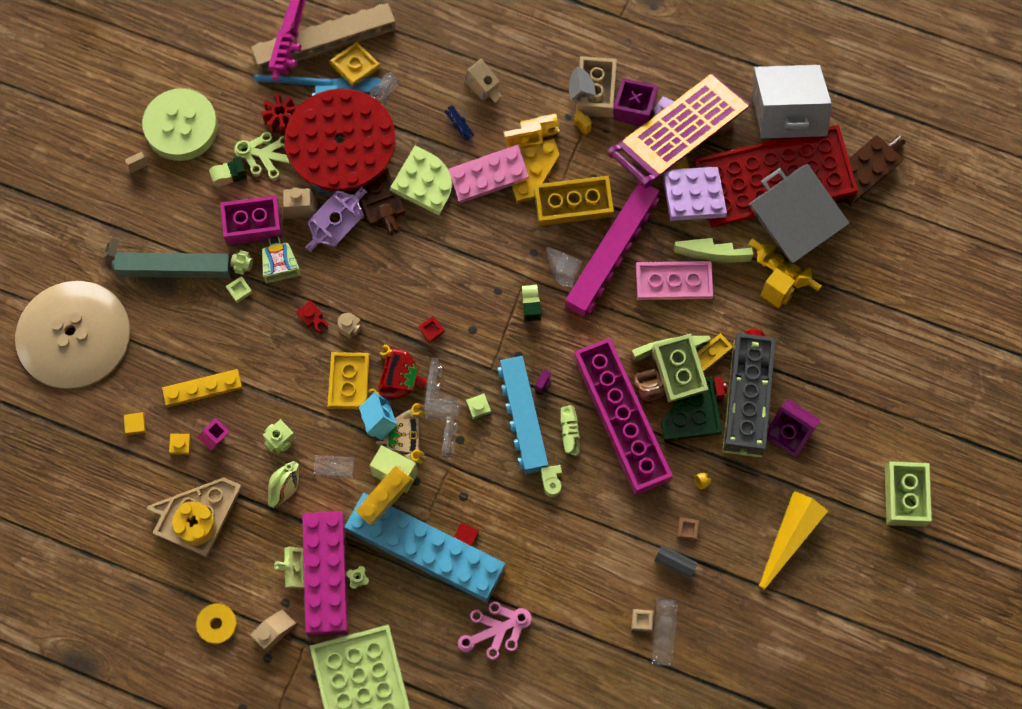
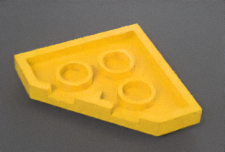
M555 139L543 141L541 145L520 148L530 179L511 186L517 204L535 199L534 185L545 183L551 173V169L557 163L560 154Z

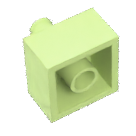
M381 445L370 464L372 475L382 481L395 466H399L415 480L418 475L416 463ZM411 485L404 491L405 493L409 491Z

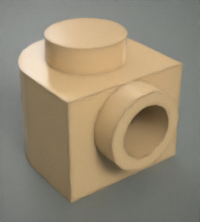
M351 313L340 315L338 327L343 335L351 339L360 332L362 324L358 317Z

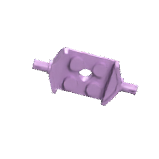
M363 187L354 195L336 191L307 222L313 235V240L305 248L310 253L318 244L337 248V244L361 218L364 219L359 201L367 191ZM333 214L340 215V220L337 223L330 221V217Z

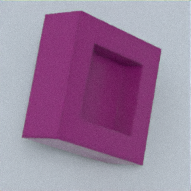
M544 369L535 384V392L542 395L544 390L549 389L552 384L551 372Z

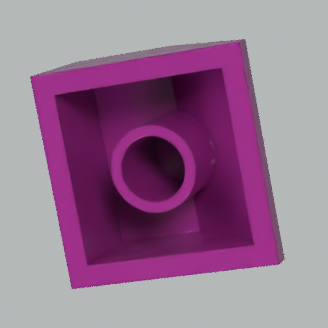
M787 399L769 425L767 439L796 458L817 427L820 419Z

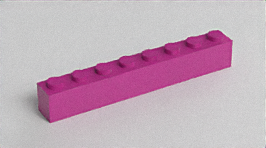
M639 181L565 300L566 308L583 317L588 312H592L596 305L594 301L597 297L600 298L605 290V283H610L614 276L613 270L615 267H620L624 259L622 257L623 254L630 251L633 245L631 241L634 237L637 238L639 236L643 222L647 223L651 216L649 212L652 207H657L660 198H658L659 190L651 186L645 189L640 185L641 182Z

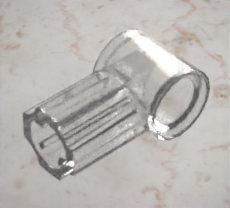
M391 72L386 73L377 86L370 90V96L385 107L387 99L398 86L400 80L395 74Z

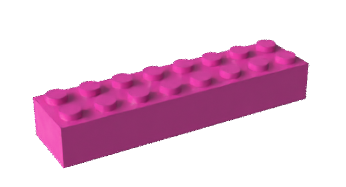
M608 338L574 351V361L634 496L670 483L673 475L611 339Z

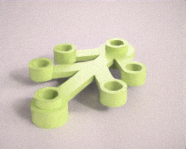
M264 132L260 137L251 142L239 141L234 149L235 154L238 157L240 156V158H245L250 166L252 175L255 177H259L262 174V168L256 164L252 156H257L261 159L272 181L278 180L280 173L278 169L274 168L270 160L290 164L287 155L274 152L279 148L285 149V144L281 143L284 141V136H281L278 141L272 143L271 133ZM263 143L268 145L262 149L256 148Z

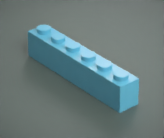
M523 356L500 360V367H497L499 379L503 378L504 385H501L503 396L508 398V403H505L507 414H511L513 420L510 421V428L512 433H516L517 439L514 440L516 451H520L521 458H518L520 470L524 469L525 475L541 472V468L548 467V461Z

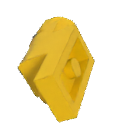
M544 115L520 121L521 129L506 131L504 135L507 148L517 144L519 148L543 144V137L552 136L560 132L557 115Z

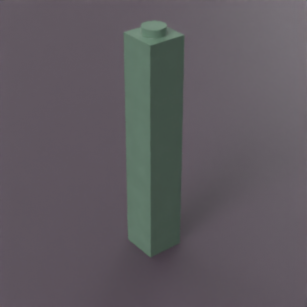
M116 252L115 259L112 260V270L115 271L118 277L230 279L231 258L229 254Z

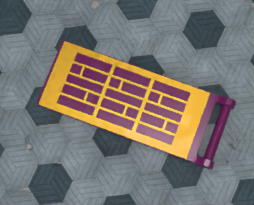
M710 74L620 143L610 147L606 154L621 164L646 189L658 177L749 108V104L715 75ZM622 150L650 176L645 177L618 152Z

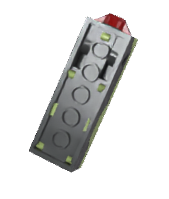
M749 329L744 334L737 333L733 343L723 453L762 457L766 449L776 338L767 337L760 329Z

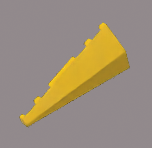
M795 491L793 492L759 584L762 590H765L827 514L828 510L813 498Z

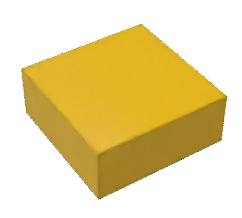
M143 412L124 415L126 435L146 433L145 414Z

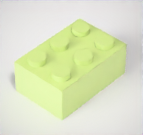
M691 333L653 344L652 351L668 403L701 394L708 390Z
M889 462L885 467L886 525L926 527L932 521L929 463Z

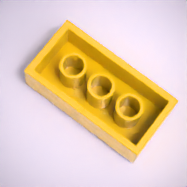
M609 175L534 185L539 226L610 218L613 216L614 209Z

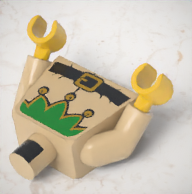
M416 403L412 406V409L395 417L397 426L382 440L376 437V444H387L388 449L413 462L422 464L423 460L419 459V456L425 455V453L419 450L420 423L419 418L416 417H423L425 415V412L419 411L424 405Z

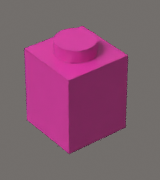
M215 418L200 433L198 439L212 451L230 431Z

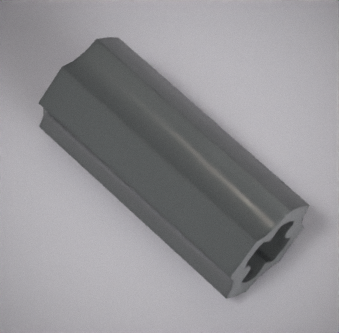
M664 545L661 546L654 560L688 579L691 578L698 564Z

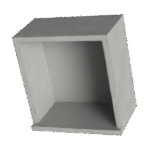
M820 65L754 67L751 97L761 138L828 136L832 103Z
M808 164L801 166L787 177L778 168L761 180L767 191L748 204L789 263H794L849 224V221ZM779 174L783 180L770 188L767 181Z

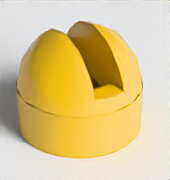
M705 472L694 476L695 483L700 490L707 488L711 484V478L708 479L709 474Z

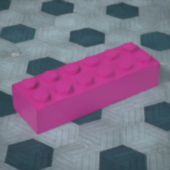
M343 511L303 513L305 632L308 637L349 634L345 516Z

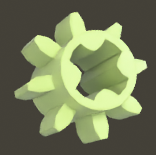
M240 250L239 253L233 254L230 266L233 267L235 273L244 275V272L251 270L253 258L250 257L249 252Z

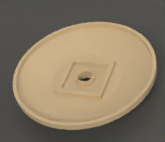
M85 281L60 283L38 294L22 312L15 333L17 354L24 368L39 382L57 389L72 390L85 388L106 378L121 363L130 343V321L120 300L106 288ZM69 328H75L76 331L73 335H66V331Z

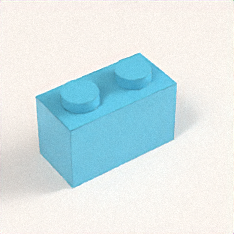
M374 392L359 407L362 415L361 418L366 427L365 430L371 437L375 436L382 440L397 426L389 401Z

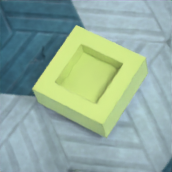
M242 276L226 286L236 303L253 293Z
M485 394L466 400L473 419L491 413Z

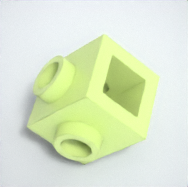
M281 419L276 424L268 426L263 434L266 440L264 442L266 447L270 451L275 450L278 454L281 451H286L291 446V442L296 439L294 433Z

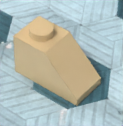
M280 610L264 620L250 636L268 653L296 623L283 610Z

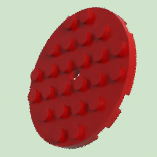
M342 88L317 93L300 104L287 123L284 144L290 165L304 181L318 186L322 190L345 192L368 185V182L378 178L386 170L391 157L394 155L396 135L393 121L380 102L366 93ZM339 135L345 138L342 143L336 142L335 139Z

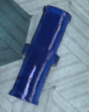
M454 105L448 107V110H445L444 113L453 123V128L459 131L465 141L470 140V135L473 137L474 132L466 124V119L461 117Z

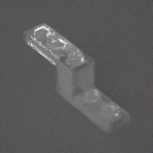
M431 358L424 405V418L446 421L441 453L442 458L450 459L451 453L455 451L456 441L452 440L453 434H457L458 423L455 422V418L460 415L461 404L457 403V397L439 395L440 383H437L438 376H442L443 365H440L439 358Z

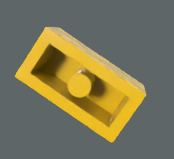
M776 268L765 282L760 296L777 308H780L782 304L786 305L791 299L792 293L795 290L793 288L795 280Z

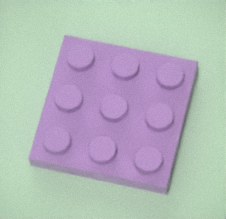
M718 167L669 169L662 174L670 221L726 217L727 210Z

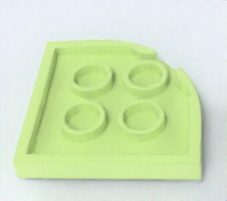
M414 146L392 183L390 191L440 215L449 199L452 180L446 165L438 157Z

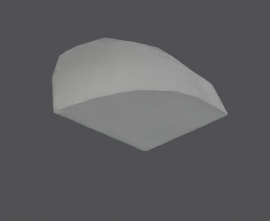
M576 67L570 77V101H579V98L586 96L590 99L596 95L591 77L580 67Z

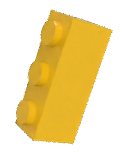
M395 466L355 511L368 524L375 525L412 484L414 479L402 468Z

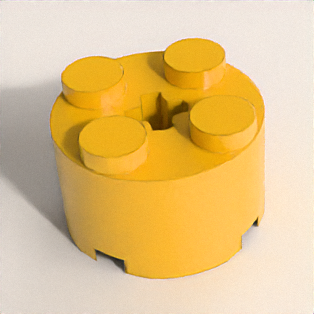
M199 502L181 504L172 520L175 533L185 544L190 546H201L207 541L209 542L215 535L217 528L215 518L209 508Z

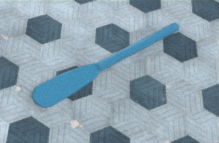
M255 75L254 77L257 82L316 86L337 85L338 89H352L371 94L380 93L384 88L382 80L367 77L354 87L344 78L320 79L280 76L278 81L272 80V75Z

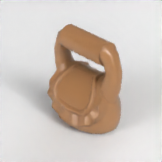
M657 370L642 371L634 376V384L639 390L642 400L653 401L665 395L663 383ZM653 376L657 377L656 380L653 379L652 381L643 383L639 382V380L650 378Z

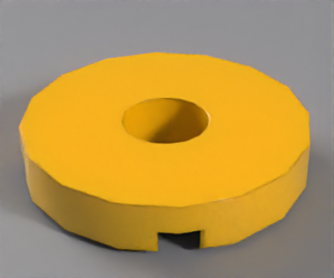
M224 604L208 605L202 609L197 617V632L209 644L218 645L225 643L236 632V616ZM220 619L222 626L219 629H213L211 627L213 620Z

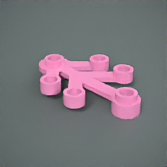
M498 602L490 603L489 612L493 615L500 614L509 618L505 622L482 615L479 610H473L470 614L472 622H480L491 628L471 637L469 635L460 637L458 640L459 649L462 652L468 653L473 650L474 644L495 635L492 646L487 650V657L490 660H495L499 656V648L506 630L514 627L511 638L506 641L505 647L510 652L515 651L521 630L527 628L532 620L528 610L520 608L512 611L501 607ZM497 605L499 609L494 612L491 610V607ZM473 614H480V618L478 620L473 619ZM519 615L525 616L523 622L518 620ZM469 640L470 645L465 647L462 645V642ZM514 642L515 647L509 648L508 643ZM491 650H495L497 654L496 656L491 657L489 655V652Z

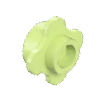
M359 566L356 570H348L346 576L350 579V587L352 589L369 583V579L365 575L366 569L363 566Z

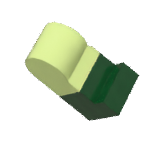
M240 156L233 158L231 162L214 166L209 170L214 186H223L247 179Z
M537 285L522 286L524 322L541 320V306Z

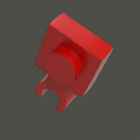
M311 300L296 311L297 316L308 327L314 325L319 334L322 333L319 329L320 325H324L328 329L327 322L320 319L323 313Z

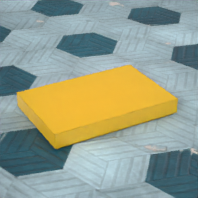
M331 352L328 409L360 410L359 407L367 400L369 353Z

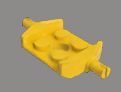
M753 238L748 243V245L757 250V262L761 263L763 267H769L773 271L776 268L795 280L793 285L795 288L807 287L809 285L818 292L822 287L821 284L813 280L809 267L802 272L800 267L787 262L781 254H775L776 245H761Z

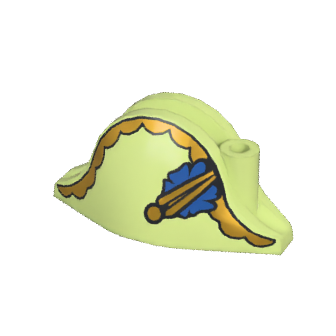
M294 461L287 463L272 474L268 484V506L276 508L296 492L299 482L298 463Z

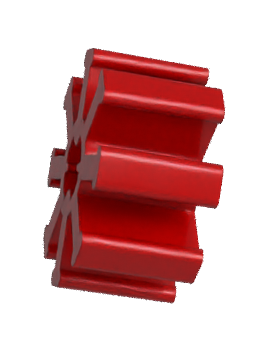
M275 94L276 105H273L266 99L263 103L265 111H261L264 124L268 125L271 133H275L276 128L279 126L281 134L285 135L286 124L298 106L297 104L294 106L293 99L290 96H287V99L282 104L280 94Z

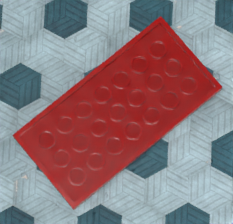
M839 124L828 128V136L780 138L694 159L695 168L718 167L727 215L725 218H709L711 228L756 218L748 204L767 191L761 180L778 168L787 177L801 166L808 164L832 199L858 193ZM777 174L768 180L767 184L772 188L783 178Z

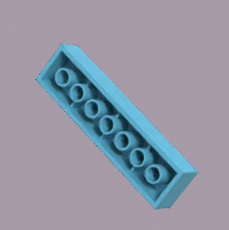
M363 492L344 527L346 533L488 603L505 570L504 562L392 506L375 525H370L355 511L369 496Z

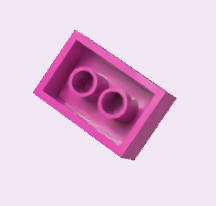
M276 195L220 203L223 237L227 246L267 241L275 236L280 237V239L283 238L280 208Z

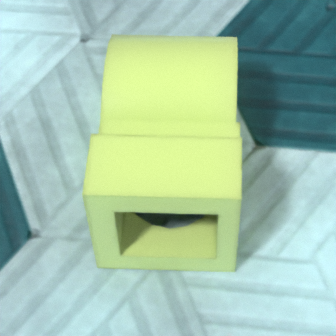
M560 465L541 468L543 488L548 497H557L561 492V482L557 479L562 474Z

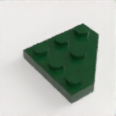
M713 377L705 378L708 386L706 392L677 400L672 409L662 419L661 427L664 441L722 434Z

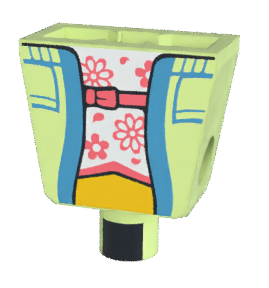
M277 236L269 238L270 247L262 249L263 277L266 284L301 276L289 244H281L280 237Z

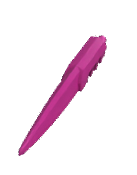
M306 0L290 1L282 27L278 31L268 66L269 70L273 73L272 80L278 81L280 75H288L289 71L287 69L297 67V60H293L291 53L302 50L301 44H297L296 39L298 38V30Z

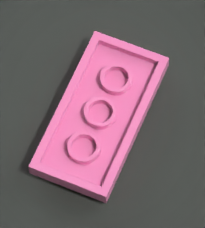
M518 144L449 169L460 204L530 179Z
M711 261L636 262L637 300L713 299Z

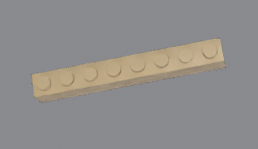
M379 4L374 8L361 10L358 13L345 15L339 19L329 20L324 24L310 26L305 30L299 31L296 41L297 44H301L302 50L291 53L293 60L298 62L396 30L395 20L389 4ZM276 38L267 42L257 43L251 47L260 73L270 71L268 66Z

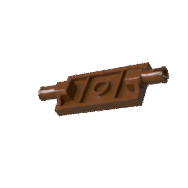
M876 135L853 154L849 161L858 193L833 199L834 202H846L851 207L903 161V158L896 151L906 144L905 140L902 138L899 141L901 136L897 135L896 138L887 144Z
M386 168L378 178H374L367 183L368 185L363 186L367 193L360 201L370 226L384 222L388 234L394 235L393 230L395 234L400 231L394 218L406 213L399 195L390 191L393 180L388 168Z

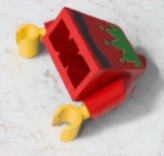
M383 345V350L387 352H380L381 357L386 359L378 390L381 391L377 392L375 389H370L368 392L370 394L375 392L387 400H394L405 397L413 391L414 387L423 390L426 385V379L417 376L419 365L415 363L410 354L403 350H391L388 345Z

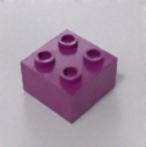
M622 78L613 107V120L639 126L648 122L652 118L658 98V85Z

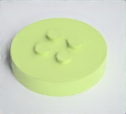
M173 89L160 94L148 105L143 116V131L150 147L158 155L169 160L184 161L200 156L210 148L218 132V120L212 104L205 96L190 89Z

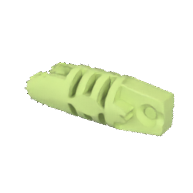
M569 405L561 408L562 440L565 452L577 456L580 454L578 419L575 407Z

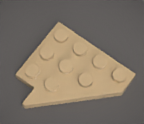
M223 477L149 505L147 507L148 511L161 516L153 534L207 558L242 489V485ZM199 502L209 508L217 524L215 535L209 542L207 541L201 546H190L185 544L175 533L172 525L173 516L183 503Z

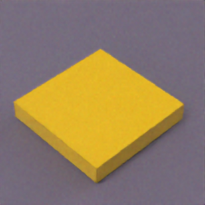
M358 42L329 60V64L352 87L380 69V64Z

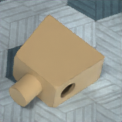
M292 188L283 190L282 219L311 218L318 211V200L310 189Z

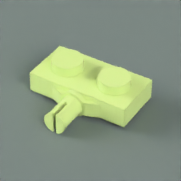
M286 547L284 548L285 562L276 561L274 569L285 571V588L304 589L303 548Z

